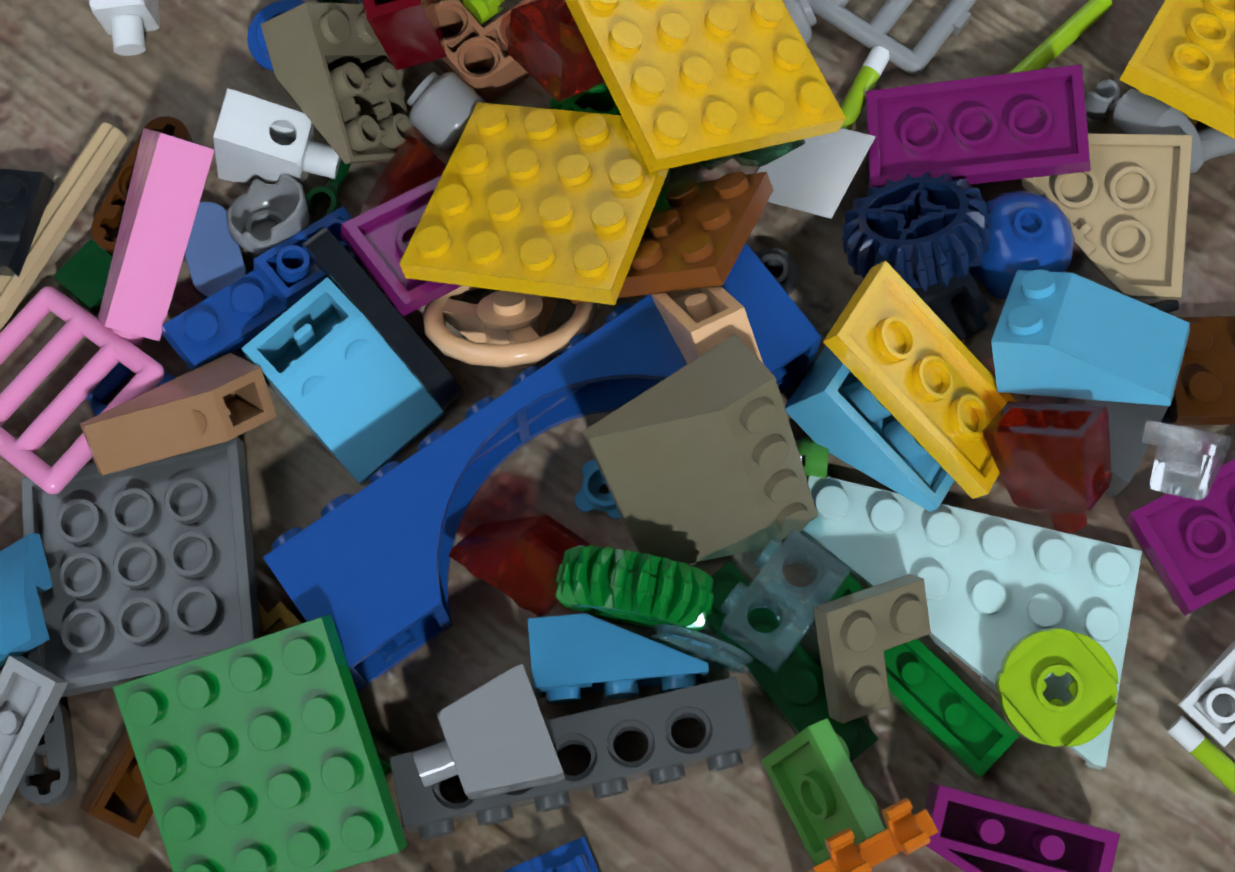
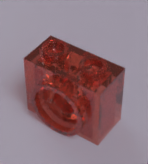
M535 0L511 9L507 53L555 100L559 102L605 82L565 0Z

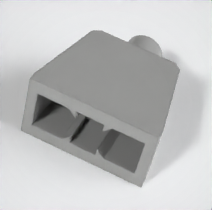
M523 663L509 669L439 711L437 716L446 740L413 753L414 761L424 787L459 775L464 792L469 799H478L537 787L565 779Z

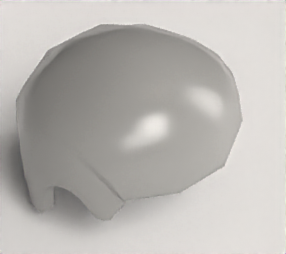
M281 174L279 182L276 184H266L259 179H255L246 194L234 199L226 212L231 238L239 246L259 255L309 226L308 205L303 187L288 174Z

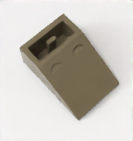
M305 2L260 24L275 77L345 164L415 159L420 157L415 140V130L409 121V115L401 91L399 74L367 21L363 4Z

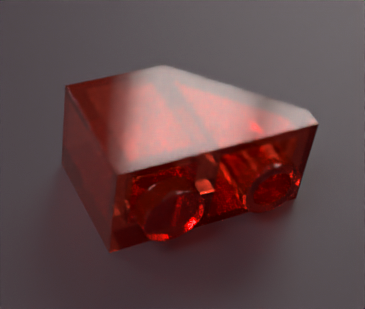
M547 514L479 525L452 547L449 557L466 567L475 577L485 580L513 599L519 607L531 611L538 617H545L559 603L556 598L558 586L556 577L559 564L563 563L565 551L579 545L587 547L592 544Z

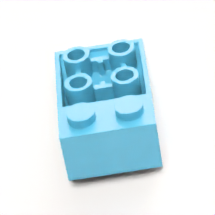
M328 277L241 348L249 362L261 367L266 384L360 486L444 414L439 405L367 318Z

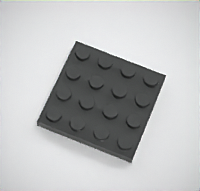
M239 437L103 476L99 474L95 463L85 465L58 494H48L29 478H21L23 537L30 533L40 534L53 587L39 594L50 640L28 651V660L68 682L62 697L113 688L125 682L261 637L244 442Z

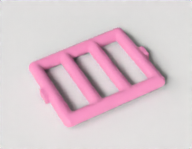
M46 286L0 332L1 365L50 312L66 322L0 394V456L46 493L58 494L92 458L84 434L80 435L52 467L35 453L118 362L122 363L136 375L101 413L154 389L163 379L165 371L160 363L125 338L115 334L111 328L104 327L98 318L55 287ZM84 336L99 346L100 350L18 439L1 427Z

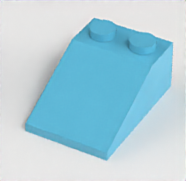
M1040 269L1032 271L1017 270L991 340L997 391L1002 393L1170 406L1190 332V323L1074 273L1049 272Z
M825 346L785 405L786 413L816 444L829 449V453L924 509L930 512L937 510L953 484L954 479L833 352Z

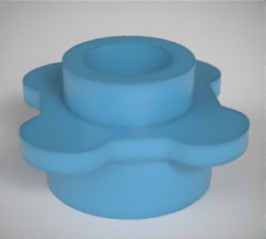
M596 460L586 462L582 467V475L584 477L582 490L575 495L576 507L583 513L595 510L607 513L611 519H621L622 517L611 493L603 494L600 492V487L607 484Z

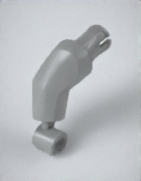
M1113 80L1100 81L1094 92H1088L1085 96L1086 116L1095 120H1103L1109 117L1113 111L1114 125L1127 134L1193 135L1190 174L1198 172L1204 161L1235 153V140L1210 126L1196 129L1181 111L1137 90L1130 89L1121 98L1119 97V85Z

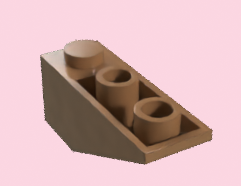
M228 353L80 423L98 472L103 476L230 441L277 417L261 367L232 353Z

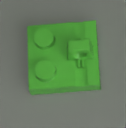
M828 718L808 726L761 760L815 866L830 859L824 840L836 833L850 828L855 836V839H853L854 843L857 845L886 830L879 817V808L875 798L863 787L850 762V753L845 741L840 735L835 733Z

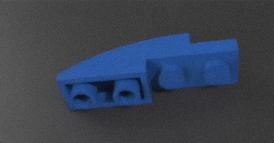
M342 206L256 257L252 272L162 325L163 336L191 371L234 351H237L241 357L245 356L241 349L327 278L302 245L323 227L327 228L359 265L361 264L340 237L342 223L352 219V216Z

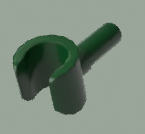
M340 160L336 178H330L325 187H316L307 194L308 212L312 216L316 213L319 203L324 200H331L326 216L342 207L337 197L351 164H345Z

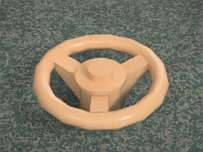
M461 286L428 303L423 312V322L426 336L446 356L470 365L494 366L503 370H521L563 352L569 346L570 340L574 336L581 333L587 334L597 313L598 304L593 302L576 303V309L572 318L557 330L543 335L559 298L499 290L487 295L478 304L458 300L465 294L479 288ZM446 322L450 324L453 328H455L457 331H459L462 335H464L467 339L452 333L446 327Z

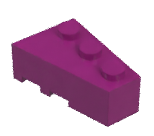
M930 782L924 810L927 809L939 832L932 835L930 843L925 846L964 872H1112L1120 837L1119 833Z

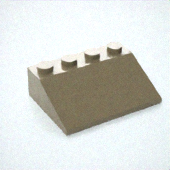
M736 334L582 431L635 548L639 553H649L653 556L690 564L772 547L786 537L798 534L810 521L818 517L776 378Z

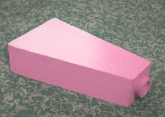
M146 128L143 129L98 316L99 321L104 327L111 328L118 336L139 346L142 345L144 337L160 341L162 325L167 317L215 151L214 149Z

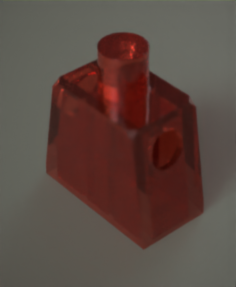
M1008 401L982 432L1013 503L1023 509L1050 511L1056 531L1072 533L1082 529L1088 522L1086 513L1091 511L1109 488L1112 479L1107 406Z

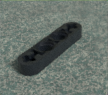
M323 227L302 244L321 271L367 318L443 411L464 394V391L454 377L327 228Z

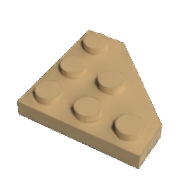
M1088 133L1091 171L1022 179V186L1025 191L1041 194L1060 207L1070 220L1075 238L1074 244L1121 294L1137 299L1181 300L1193 135Z

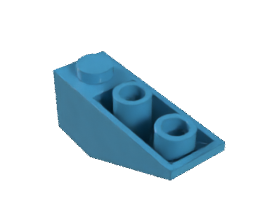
M586 613L527 619L533 690L535 697L546 696L547 704L576 703L582 700L581 693L604 691L606 699L631 698L639 695V687L662 685L663 693L696 686L697 682L706 681L709 668L707 662Z

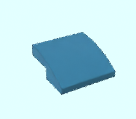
M30 533L0 551V667L5 665L9 656H21L50 640L39 594L53 587L41 537L37 533Z

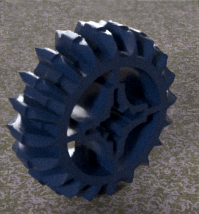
M927 171L922 177L911 178L907 173L905 179L894 182L886 179L885 186L882 188H867V197L853 200V209L844 214L845 223L842 227L844 253L847 254L848 264L852 267L853 273L861 275L863 280L872 267L887 261L911 288H922L926 293L928 286L940 284L948 287L950 278L967 277L968 268L981 265L982 254L989 251V242L991 240L990 228L992 224L990 211L986 209V202L981 197L979 189L970 188L967 179L953 181L950 173L935 178Z

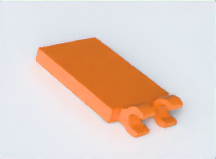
M904 798L882 810L887 829L855 845L853 840L855 836L852 830L846 828L825 839L830 859L807 872H872L871 867L900 852L908 855L929 844L930 837L939 831L927 809L912 815L911 809H913V806L908 798Z

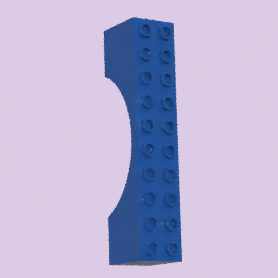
M745 243L726 281L721 287L744 306L763 364L775 376L780 394L782 395L804 379L814 364L822 336L748 244ZM651 294L634 305L631 302H626L618 306L606 317L604 326L589 336L585 333L571 338L569 346L559 353V356L542 368L536 364L525 369L513 380V387L496 399L489 396L478 401L466 412V419L447 432L443 428L434 431L420 442L417 447V453L401 464L398 461H393L382 466L370 477V485L352 497L350 494H344L335 498L322 509V517L303 530L301 527L293 528L273 542L271 546L273 550L263 557L306 621L328 614L332 615L355 688L358 692L453 626L449 607V571L457 533L469 506L480 488L511 454L543 432L567 421L591 414L615 411L687 365Z

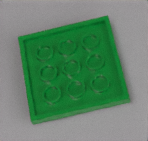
M331 614L113 687L173 872H334L398 853L408 846Z

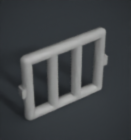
M850 0L807 1L816 15L869 49H872L874 46L884 47L889 51V61L910 75H917L923 71L951 33L957 36L969 21L971 13L968 11L977 0H951L913 50L887 35L913 0H887L870 23L845 8Z

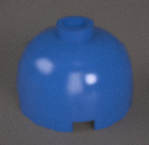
M1019 190L999 194L986 203V209L990 211L992 224L990 228L991 240L989 242V251L982 254V264L976 267H969V272L974 279L976 276L981 284L988 287L987 292L989 294L1006 300L1017 270L1032 271L1040 269L1049 272H1066L1071 263L1075 238L1070 220L1055 202L1041 194Z

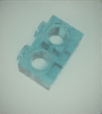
M796 529L791 531L784 542L776 537L769 542L754 564L761 569V572L749 587L739 582L720 607V610L727 615L723 620L721 632L776 673L814 624L813 607L830 602L845 583L851 571ZM788 564H802L811 572L813 582L805 587L793 586L785 580L782 569ZM756 608L769 609L776 615L779 627L770 633H760L750 626L747 614Z

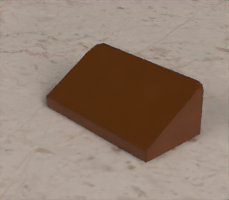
M125 726L84 796L80 808L87 814L139 839L153 814V809Z

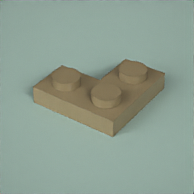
M912 574L813 607L830 718L843 724L891 705L883 651L931 634L924 579Z

